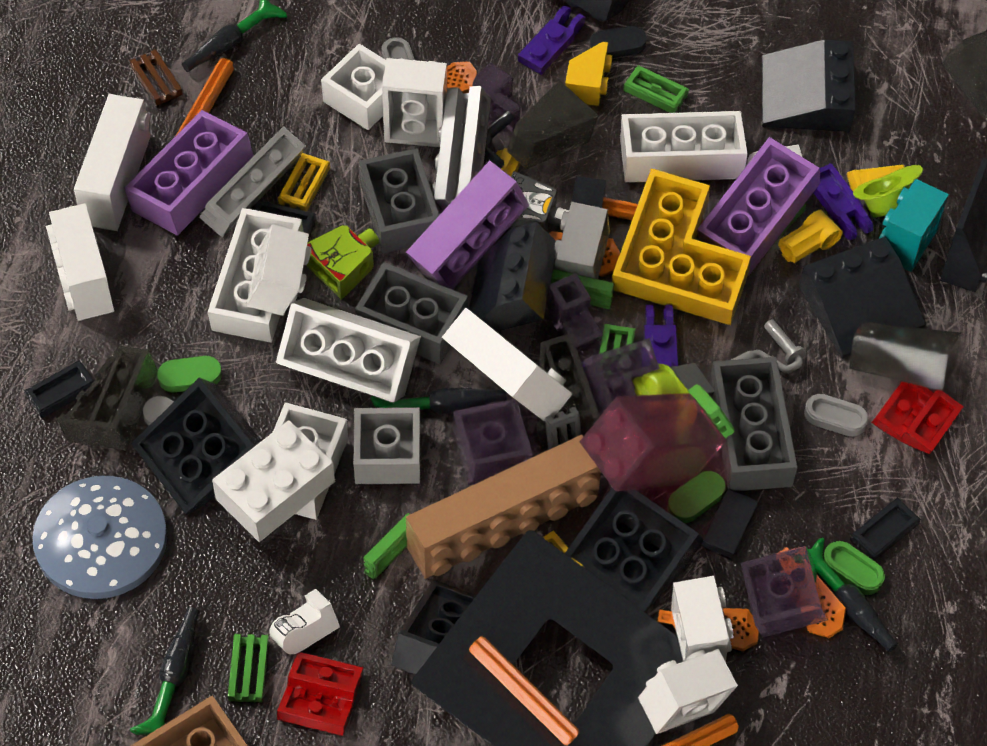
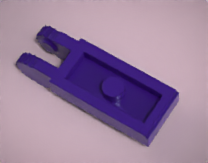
M567 6L561 7L554 19H551L518 54V62L542 75L573 42L575 35L583 27L586 17L578 14L572 19L568 28H566L563 24L569 18L571 9Z
M833 164L821 167L820 184L813 193L834 222L839 224V228L843 231L845 238L850 241L857 237L856 227L849 219L853 216L863 233L873 231L872 220L863 209V204L854 197L853 191Z
M653 305L645 306L644 349L646 373L654 365L665 364L670 368L678 366L676 325H673L672 305H665L663 310L665 325H654L655 309Z

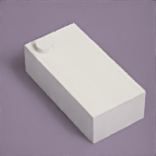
M108 94L74 187L77 205L86 203L92 227L118 231L128 202L124 187L138 174L151 137L149 131L150 114L146 112L144 99Z
M741 111L622 114L620 143L625 182H646L651 168L690 180L737 179L746 167L747 147Z
M242 208L208 309L212 331L272 343L280 315L246 306L256 252L272 224L303 232L302 219Z
M302 298L291 303L276 363L394 403L405 396L421 336Z
M467 308L462 311L442 336L445 341L543 421L549 415L554 418L572 395L563 386L566 379L552 368L548 373L545 372Z

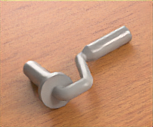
M775 320L767 321L764 328L785 352V361L789 364L786 366L777 360L779 370L784 373H791L799 369L803 364V358L806 354L805 349L802 346L796 347ZM761 350L747 351L731 360L771 356Z

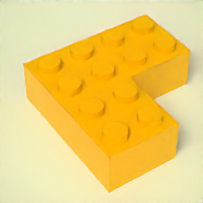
M651 168L612 275L614 291L664 306L672 305L674 309L731 325L749 273L751 256L695 240L698 233L697 229L701 225L709 202L710 185Z

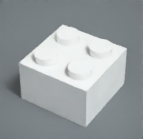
M358 44L321 79L323 102L369 130L383 117L382 82L386 60L363 45Z
M275 224L271 225L256 252L246 306L283 316L289 305L291 306V303L296 301L298 293L303 292L306 282V275L302 274L303 265L308 264L311 254V247L307 246L308 233Z
M714 576L673 583L671 611L683 662L686 661L688 656L697 651L704 650L705 653H709L719 649L726 662L727 652L732 650L730 639H733V628L730 618L724 619L723 607H726L725 594L722 587L716 586Z
M719 649L709 653L700 650L688 656L684 662L677 664L675 660H672L658 667V673L646 682L647 687L638 699L655 733L658 734L714 713L738 685Z

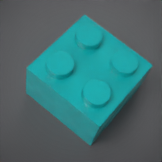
M918 179L914 180L909 189L903 188L897 199V208L895 210L891 208L885 216L883 225L886 227L879 239L882 237L887 238L901 260L903 268L910 272L913 271L937 233L949 194Z

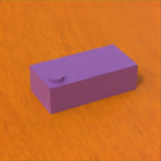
M201 110L124 187L132 212L178 236L205 208L206 204L254 156L248 133Z
M769 137L698 227L699 241L751 256L748 273L750 275L819 186L820 168Z
M489 160L406 253L421 274L428 280L453 290L529 206V203L518 183Z

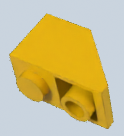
M601 42L569 60L564 102L599 106L601 94H607L609 78L604 77V73H610L612 55L607 54L608 42Z

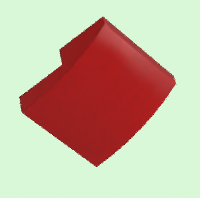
M907 373L871 423L897 440L930 454L964 406L939 388L932 392Z
M302 652L297 653L288 675L287 688L277 710V720L343 736L359 689L363 667Z

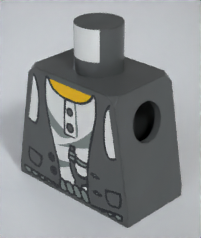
M513 171L511 178L518 183L529 206L503 235L510 229L537 222L546 232L550 224L560 227L563 212H569V210L556 207L557 190Z

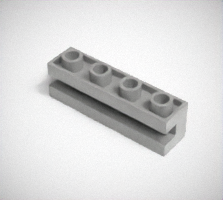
M481 86L470 87L467 94H463L459 87L447 88L443 109V127L439 128L438 133L440 152L435 158L437 177L436 182L432 185L434 200L443 210L458 196L484 165L491 98Z
M283 126L206 204L205 210L199 218L223 237L238 222L242 208L251 209L298 161L306 145Z

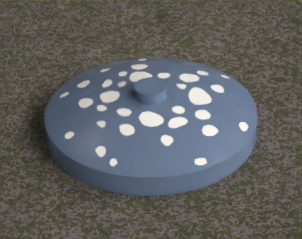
M115 476L88 477L73 482L59 490L40 511L33 531L35 556L40 569L47 579L68 594L88 599L118 596L139 586L156 570L162 560L167 544L166 522L162 509L156 499L139 484Z

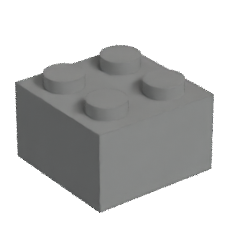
M571 202L569 212L564 211L561 219L560 230H563L562 239L555 242V269L598 279L610 235L608 209Z
M354 408L353 465L355 484L420 483V408Z

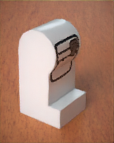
M317 589L305 595L307 603L291 612L290 615L278 617L270 627V637L288 654L299 653L340 628L331 603Z

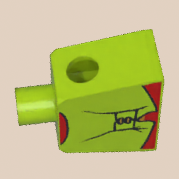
M342 225L307 242V246L311 247V254L306 266L340 299H343L373 269V251L371 249L379 244V238L370 228L357 236L348 226Z

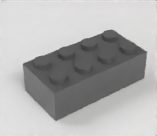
M765 357L713 361L710 385L715 392L712 395V399L722 409L735 431L726 439L718 431L728 489L732 491L793 487L797 463L777 358Z

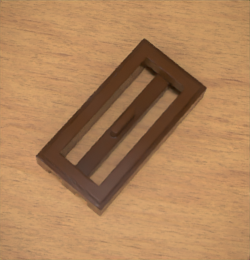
M155 49L150 51L151 55L148 57L146 54L140 56L141 60L136 61L134 58L129 61L139 81L154 104L158 106L183 94L182 88ZM152 63H155V65L157 66V68L159 69V71L161 72V74L173 90L172 92L169 91V89L163 82L162 78L160 77ZM146 67L163 93V96L158 95L141 68Z

